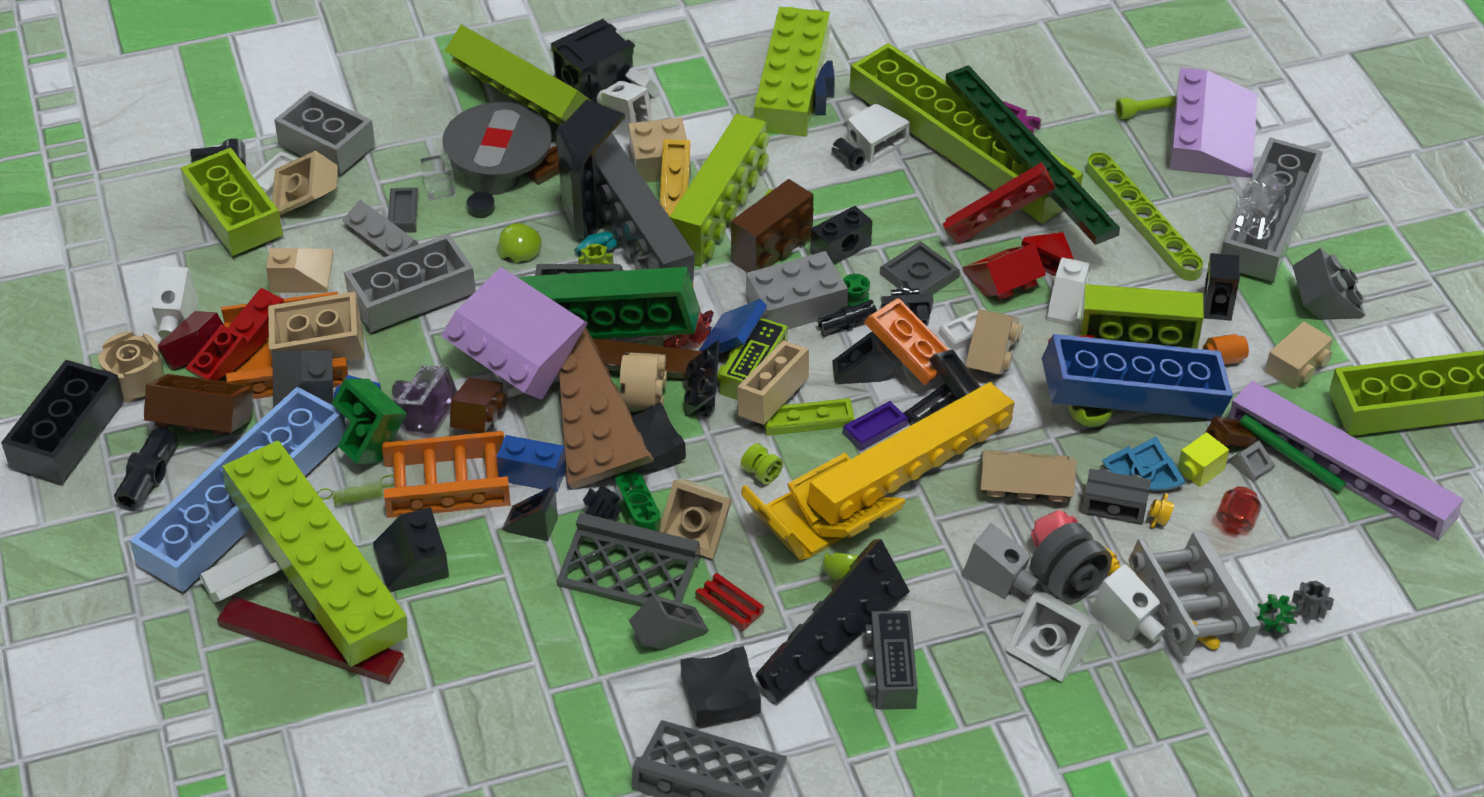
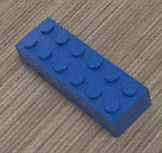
M1053 334L1041 358L1051 403L1213 419L1214 416L1222 417L1233 397L1221 351Z

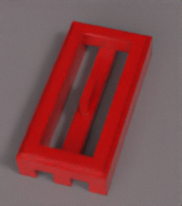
M718 573L712 576V581L707 580L704 583L703 589L699 587L695 591L696 599L741 631H744L764 613V605ZM710 593L714 594V595L717 596L719 599H721L722 601H724V602H725V605L722 604V603H721L720 601H718L717 599H715L713 596H711ZM735 609L736 611H738L739 613H741L743 616H745L746 619L742 618L741 616H739L737 613H735V612L732 611V610Z

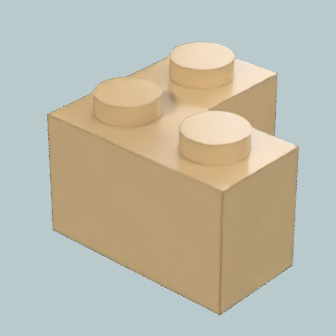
M978 309L965 366L999 375L1004 374V369L1009 370L1013 353L1009 352V348L1014 346L1015 341H1020L1023 331V325L1019 324L1020 318Z

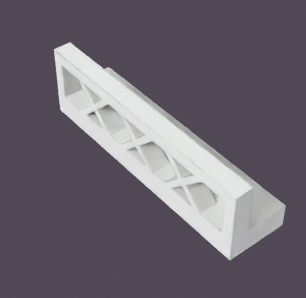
M262 542L199 574L214 603L281 570V568Z

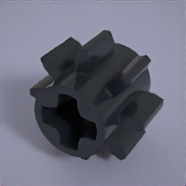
M600 486L597 491L590 488L582 500L588 506L585 514L605 519L610 518L615 521L622 510L620 505L617 504L620 496L604 486Z

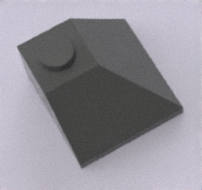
M333 350L272 351L273 408L296 387L332 405L334 400Z

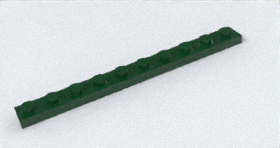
M969 65L946 73L945 82L1026 170L1033 168L1041 162L1044 164L1055 186V189L1048 192V194L1094 245L1119 236L1120 227Z

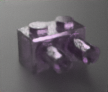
M422 365L412 381H395L396 384L392 386V394L398 400L393 401L407 413L403 421L407 431L433 433L450 408L451 399L457 393V389L448 367Z

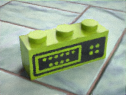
M764 318L759 319L745 344L731 349L729 360L725 365L722 364L717 373V381L720 382V395L738 400L737 387L783 340L788 342V326Z

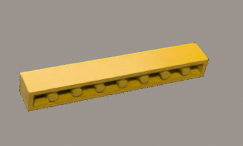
M989 382L810 481L807 504L831 525L842 519H848L856 511L874 504L877 499L888 493L895 492L900 486L911 480L918 479L923 473L934 467L941 466L949 458L956 454H962L970 446L977 442H983L988 436L1000 429L1004 430L1013 419L1012 414L1015 402Z

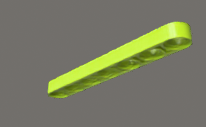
M1096 152L1089 155L1086 168L1088 175L1171 269L1183 280L1194 281L1199 279L1202 275L1203 260L1108 154ZM1101 163L1104 164L1105 167H1095L1093 164ZM1108 180H1117L1120 183L1112 184L1109 183ZM1131 196L1135 198V200L1128 201L1124 200L1122 197ZM1146 213L1149 214L1150 217L1144 218L1138 216L1137 214ZM1162 230L1165 232V234L1157 235L1152 231ZM1176 247L1179 248L1181 251L1172 252L1169 251L1167 248ZM1183 265H1194L1196 269L1188 270Z

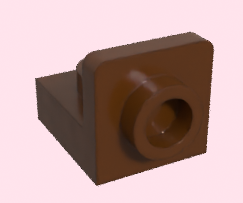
M1214 416L1205 433L1207 432L1226 448L1228 445L1231 447H1249L1257 439L1250 431L1239 424V420Z

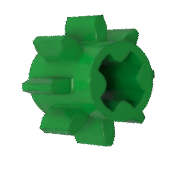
M1268 594V602L1257 604L1260 608V616L1256 618L1258 621H1263L1266 624L1264 631L1273 632L1276 627L1278 633H1287V625L1297 624V621L1294 619V612L1298 610V607L1288 604L1289 596L1282 595L1278 600L1275 594ZM1278 609H1280V614L1276 615L1275 619L1274 614L1278 612Z

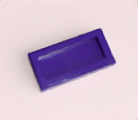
M888 401L844 425L842 434L860 451H863L908 426L909 418L891 401Z

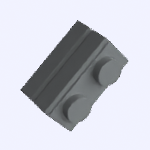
M1090 469L1082 513L1143 524L1151 480L1135 474L1128 476L1112 473L1107 469Z

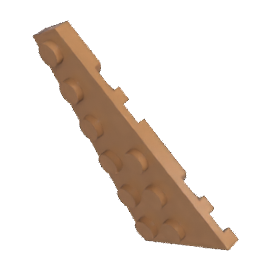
M586 327L559 371L567 482L573 489L654 461L651 453L647 451L643 443L644 440L640 432L637 431L632 421L633 418L617 386L610 378V373L603 364L599 351Z

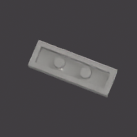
M359 200L342 220L347 226L388 256L419 245L414 238L362 200Z

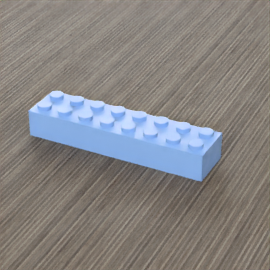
M296 387L129 540L136 565L184 592L200 577L199 574L205 572L252 527L225 490L222 466L279 440L306 476L339 444L346 431L344 415L333 405Z

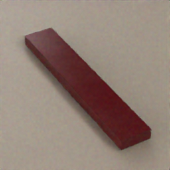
M232 596L217 618L218 626L387 684L392 682L405 661L404 653L387 648L350 667L321 625Z

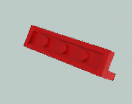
M1041 162L945 219L946 222L942 224L947 233L958 244H961L1055 189V186L1046 167Z

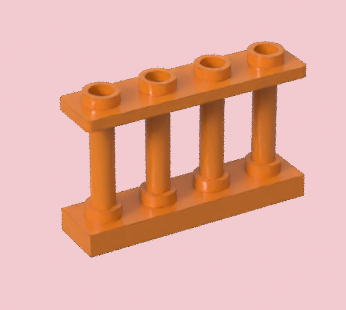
M496 431L382 443L385 467H393L394 488L384 489L387 518L399 517V515L431 507L433 513L511 506L508 476L499 477L497 455L504 440V432ZM485 458L486 478L468 480L466 459ZM454 461L456 481L437 483L436 462ZM424 464L425 485L406 486L405 465Z

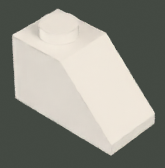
M1061 258L1054 281L1047 321L1075 326L1083 301L1090 263Z

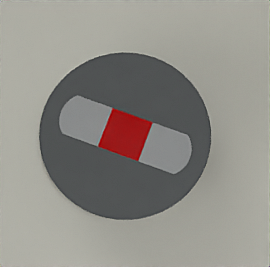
M493 102L471 107L454 117L443 133L442 143L450 163L464 173L465 183L469 189L474 192H487L491 195H499L511 190L517 184L520 175L534 169L544 160L550 149L551 130L544 117L529 107L508 102Z

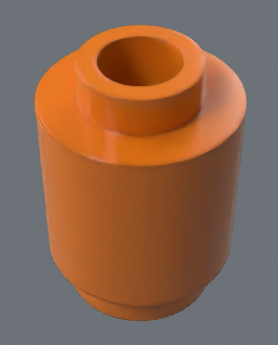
M1237 334L1209 337L1202 348L1203 350L1221 351L1224 365L1240 363L1242 359H1246L1249 355L1247 339Z

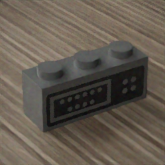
M911 610L872 611L871 624L865 625L866 644H872V650H867L868 670H874V677H869L870 697H876L877 710L916 709L918 685Z

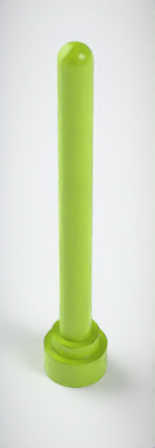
M1176 96L1135 101L1129 97L1118 98L1115 102L1116 115L1122 120L1132 118L1133 115L1140 111L1174 107Z

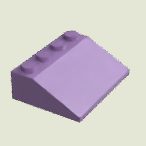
M1180 67L1176 90L1170 169L1252 178L1258 94L1208 70Z
M500 267L455 311L441 337L523 393L542 400L588 323L506 269Z

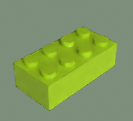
M232 148L180 168L187 195L232 256L283 235L279 210Z
M1085 284L1079 336L1093 335L1097 339L1198 349L1204 318L1203 293Z

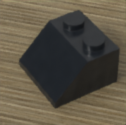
M431 507L399 515L373 542L381 573L389 592L449 577L446 551Z

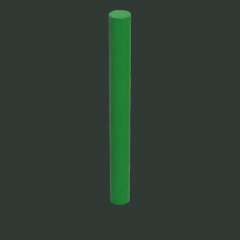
M1245 414L1241 418L1239 424L1338 493L1344 489L1347 483L1248 415Z

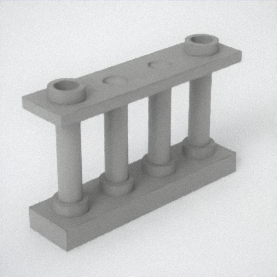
M1204 531L1192 532L1185 549L1152 553L1144 538L1137 540L1128 560L1130 567L1159 599L1160 605L1157 611L1168 628L1172 640L1177 644L1183 656L1190 655L1199 637L1229 633L1239 648L1251 646L1261 625ZM1187 562L1194 573L1166 577L1159 565ZM1200 585L1208 597L1180 601L1174 589ZM1215 609L1223 621L1194 625L1188 613Z

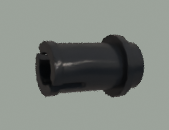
M838 138L833 143L835 147H832V152L844 159L850 168H859L865 162L866 156L861 148H855L844 138Z

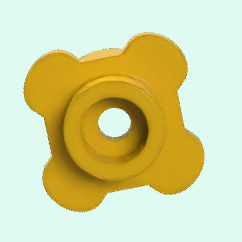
M1167 493L1163 494L1161 500L1155 499L1150 506L1148 516L1152 517L1150 523L1152 528H1154L1156 523L1165 526L1172 515L1174 503L1167 501Z

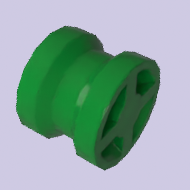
M853 273L843 278L848 288V307L869 300L870 281L866 276Z

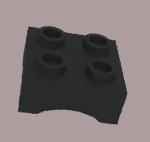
M661 402L651 405L645 411L632 416V421L637 431L640 432L644 440L643 443L647 451L651 453L654 461L627 471L636 472L641 475L686 459L685 441L674 429Z
M744 646L733 648L726 653L714 657H690L680 660L682 681L697 727L761 713V696L754 682Z

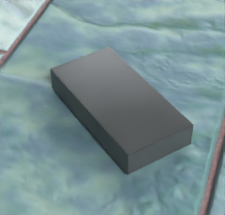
M418 187L390 188L388 220L406 233L416 232Z

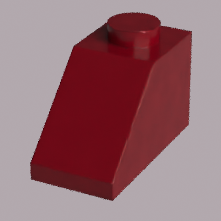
M194 311L158 344L159 352L170 369L174 370L190 363L221 324H223L217 312Z

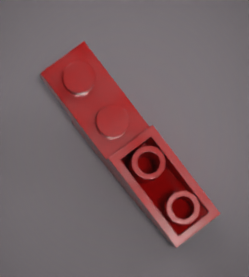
M260 288L229 327L221 324L188 364L186 370L199 378L218 380L225 376L226 373L233 371L247 360L269 337L268 306L285 303L284 299Z

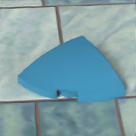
M1157 436L1133 449H1130L1128 446L1102 459L1105 467L1112 473L1128 476L1135 474L1142 478L1150 479L1149 491L1171 490L1186 484Z

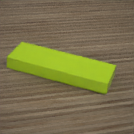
M850 398L782 405L764 424L766 436L843 428L844 425L855 420Z

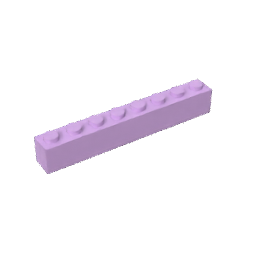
M1251 381L1232 400L1229 419L1240 421L1245 414L1346 482L1345 488L1439 541L1458 519L1463 498L1334 427L1318 416L1309 413L1293 402L1284 399L1268 388Z

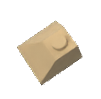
M313 151L276 168L272 202L279 210V214L282 215L336 189L338 165L317 151Z
M270 248L266 270L271 293L328 292L334 254L333 249Z
M686 479L673 480L661 520V528L658 532L699 541L701 555L714 559L732 499L713 488Z

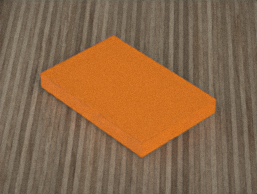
M899 298L871 314L864 321L867 327L925 386L940 376L929 362V359L935 353L948 351L949 349Z

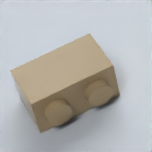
M1302 322L1269 352L1265 372L1294 390L1303 381L1305 383L1308 382L1316 369L1320 366L1324 367L1332 357L1330 349L1333 338L1308 323Z

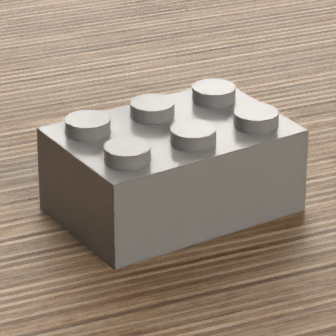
M312 91L307 92L274 119L279 145L301 156L317 151L338 165V174L340 175L375 146L372 120Z
M826 251L746 273V298L748 302L751 303L762 299L767 307L761 318L786 325L788 329L817 322V318L841 310L840 307L847 306L848 288Z

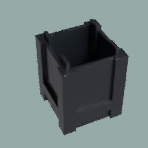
M604 19L596 21L551 43L554 62L553 77L578 90L591 101L598 103L597 95L601 90L607 89L619 81L632 83L625 75L631 67L633 68L632 54H634L635 44L629 39L625 40L616 32L617 28L611 23L609 24Z

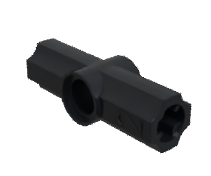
M157 427V429L151 431L140 452H133L129 456L126 465V475L114 494L115 502L120 504L125 510L134 511L136 508H140L153 484L158 485L162 482L166 472V461L178 442L176 434L166 427Z

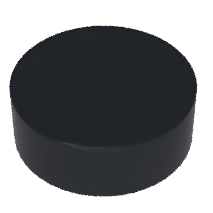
M487 192L471 194L467 198L469 214L479 218L491 215L495 210L494 197Z

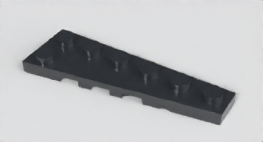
M874 539L850 565L851 569L842 579H838L831 587L832 591L828 596L814 606L812 609L813 613L808 619L793 630L787 641L779 646L755 674L770 702L780 701L864 631L865 625L871 624L872 611H888L910 592L882 539Z

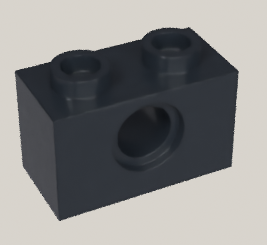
M856 206L835 215L811 228L810 253L813 255L826 251L834 265L871 246L873 220Z
M1210 253L1203 290L1204 319L1232 321L1240 281V256Z

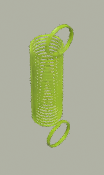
M386 475L382 477L380 484L379 481L378 484L376 482V485L375 482L374 485L372 483V486L371 483L370 486L368 483V487L367 484L366 487L364 484V488L363 485L362 488L360 485V489L359 486L358 489L356 486V490L354 486V490L352 487L351 491L350 487L348 492L346 488L344 493L343 489L342 493L340 489V494L339 490L338 494L336 490V495L335 491L333 495L332 490L328 488L320 489L317 493L322 490L331 491L332 493L329 497L321 499L326 500L333 495L335 506L351 504V502L355 503L357 501L361 502V500L365 501V499L369 500V498L371 500V498L373 499L374 497L375 499L377 496L381 498V495L383 497V490L381 492L382 486L391 487L394 485L393 483L386 486L381 481L385 477L394 476Z

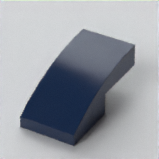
M833 60L826 61L817 77L815 116L826 115V98H834L835 75Z

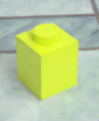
M1206 432L1181 450L1178 470L1186 479L1202 487L1225 470L1229 449Z

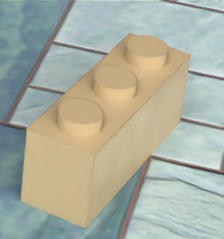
M783 340L737 387L738 416L764 425L809 378V349Z

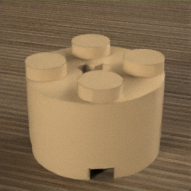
M133 332L117 334L105 341L102 345L103 350L98 355L101 370L118 375L124 396L123 402H132L136 398L145 396L146 384L164 376L158 345L148 334L142 333L143 336H135Z
M630 352L624 353L622 356L620 394L629 412L641 413L651 405L660 402L664 406V396L662 394L663 388L667 386V371H665L666 355Z

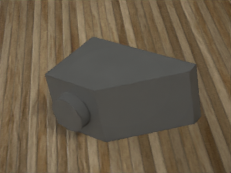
M654 594L629 620L635 631L634 636L641 645L661 650L703 636L709 631L696 607Z

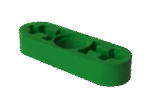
M629 471L618 474L615 478V492L620 496L619 501L630 524L659 531L661 528V513L643 477L639 473ZM633 502H643V504H633Z

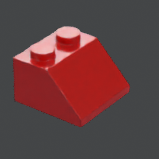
M1035 243L1011 247L962 267L964 273L985 297L997 295L998 299L1013 295V289L1021 286L1022 290L1038 284L1036 279L1046 276Z

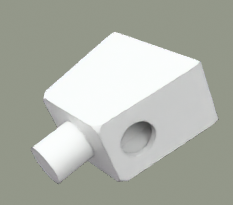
M619 81L609 88L601 90L597 95L598 104L625 114V119L615 130L627 139H629L628 123L653 121L648 89L645 87Z
M873 104L863 111L852 106L845 113V119L848 121L847 139L855 148L858 147L864 151L865 160L870 164L909 142L910 122L879 104Z
M159 267L152 310L159 327L158 335L165 339L186 318L196 311L199 298L189 268Z
M1123 564L1103 581L1090 610L1094 617L1126 641H1132L1140 633H1143L1154 643L1166 630L1154 618L1160 605L1159 599L1126 564Z

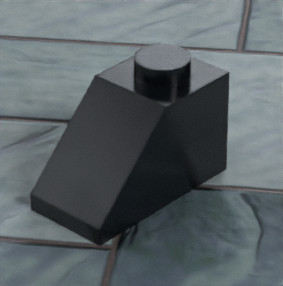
M872 331L832 360L835 382L838 384L881 382L902 367L901 360Z

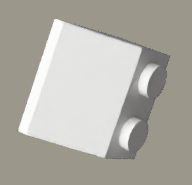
M1034 593L1006 651L1062 682L1088 651L1101 622L1048 593Z

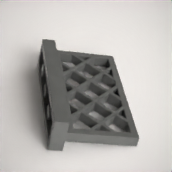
M584 513L579 514L576 521L577 530L557 578V586L640 607L653 594L656 595L672 588L676 594L674 601L682 603L694 568H698L701 559L699 541ZM582 540L595 543L598 548L584 556L578 550ZM616 548L624 550L627 557L612 564L606 553ZM602 556L607 566L592 573L586 563ZM645 556L654 557L657 564L643 571L636 562V560ZM632 563L637 574L621 580L616 570ZM675 563L687 565L684 573L674 578H671L666 569ZM581 565L588 575L577 581L567 578L571 570ZM661 570L667 581L652 588L646 577ZM612 572L617 583L608 588L599 586L596 580ZM642 580L647 591L639 595L629 594L626 587Z
M661 720L642 757L637 756L633 764L632 789L657 797H771L786 765L787 756ZM667 733L677 736L680 741L666 745L662 737ZM704 744L710 746L712 750L697 754L693 746ZM686 749L690 755L689 757L675 760L671 753ZM735 753L741 755L743 759L729 763L724 755ZM664 755L668 763L663 764L651 759ZM717 758L722 765L707 770L703 762ZM766 762L775 765V767L761 773L756 765ZM696 765L700 773H693L682 768ZM749 767L753 773L752 776L739 779L734 772ZM727 774L732 782L727 783L713 778ZM759 783L763 793L745 787Z

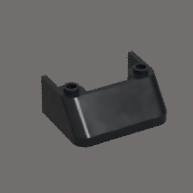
M588 99L583 102L564 124L557 128L555 134L561 189L560 202L575 236L582 240L586 239L589 235L598 233L607 223L602 220L598 207L595 150L625 119L624 113Z

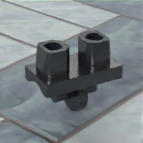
M901 281V289L890 290L891 296H881L879 309L899 298L926 326L929 324L934 303L933 294H920L919 288L909 289L908 281Z

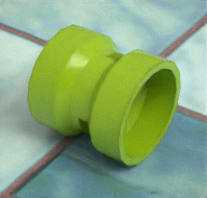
M755 443L745 451L740 466L746 472L756 474L757 480L768 485L779 476L783 468V461L775 454H768V450L760 443Z

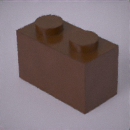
M468 377L451 399L450 428L485 433L490 425L496 422L498 414L505 409L507 396L503 394V382Z

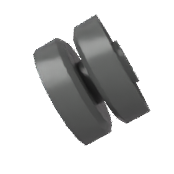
M1072 522L1055 529L1041 542L1031 558L1029 569L1032 575L1040 580L1041 584L1048 586L1050 593L1055 598L1066 604H1072L1087 597L1100 585L1111 568L1113 558L1111 553L1100 542L1093 539L1092 534L1079 523Z

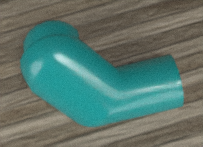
M611 232L596 233L584 239L574 251L578 257H581V249H585L591 244L606 246L607 251L617 245V241L613 238L614 234Z

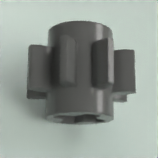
M1316 580L1307 583L1301 582L1299 591H1294L1291 601L1297 604L1298 610L1295 613H1299L1308 620H1315L1319 617L1325 619L1327 610H1332L1334 602L1333 598L1328 597L1330 588Z

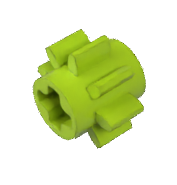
M591 244L585 249H581V257H578V264H613V254H607L606 246Z

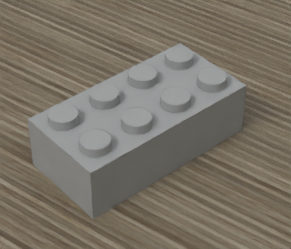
M449 233L344 272L347 293L356 292L360 316L370 332L463 298L476 291L473 267Z

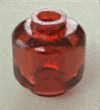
M1237 486L1234 489L1227 490L1222 496L1216 517L1226 532L1238 535L1241 532H1249L1255 527L1262 505L1253 490Z

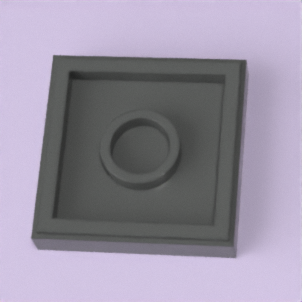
M919 241L880 267V275L899 289H901V281H908L909 289L919 288L920 294H935L960 277V270Z

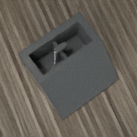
M1319 248L1293 265L1303 306L1320 320L1361 319L1366 316L1362 305L1364 298L1356 285L1358 283L1356 274L1350 268H1344L1335 255H1329L1322 248Z

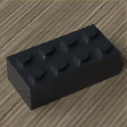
M65 359L2 440L1 444L9 467L62 483L124 400L118 375Z

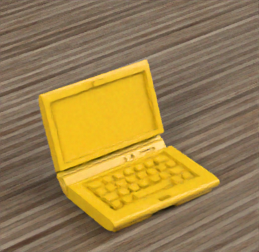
M846 452L787 483L790 493L809 524L821 537L851 538L869 528V524L876 519H885L901 510L905 504V499L901 497H881L874 504L856 511L848 519H842L834 525L827 522L807 504L810 481L850 460Z
M744 485L741 489V496L746 500L753 513L799 560L808 559L844 539L821 537L809 524L790 492L765 505L747 485Z

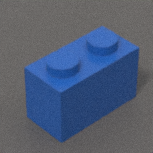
M506 435L497 455L499 477L508 476V483L543 490L552 487L558 492L566 472L565 447L563 445Z

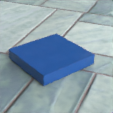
M758 299L723 313L699 351L707 349L717 340L720 341L719 354L744 345L766 310L767 305L762 299Z

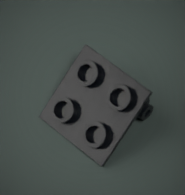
M718 340L707 349H704L702 353L687 365L688 387L684 395V403L686 404L685 416H689L697 410L700 411L701 416L707 417L711 416L715 410L720 344Z

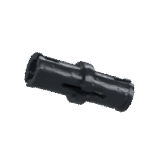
M870 299L851 307L843 306L840 307V311L817 318L818 327L822 330V335H827L845 327L847 329L853 328L854 324L866 320L877 311L875 304L871 306L873 300Z

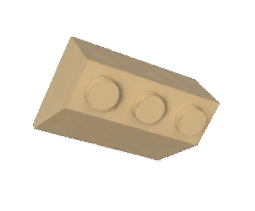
M355 291L268 306L269 351L271 356L272 351L333 350V359L345 357L346 361L365 358L364 334Z
M982 449L980 489L987 490L986 496L1005 497V492L1017 493V498L1036 499V494L1048 495L1049 501L1066 502L1067 497H1074L1077 460L1074 456Z

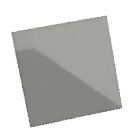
M1260 440L1228 459L1235 468L1251 481L1275 467Z

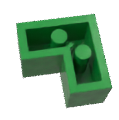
M345 379L332 402V405L351 421L338 447L356 464L381 463L383 459L382 443L393 441L407 413L370 379Z

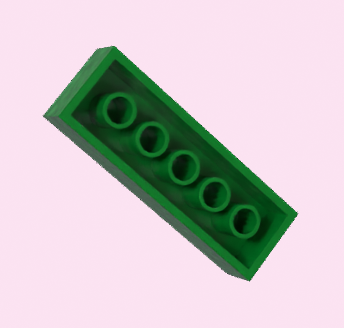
M687 267L519 277L587 322L586 328L594 339L695 334L700 306Z

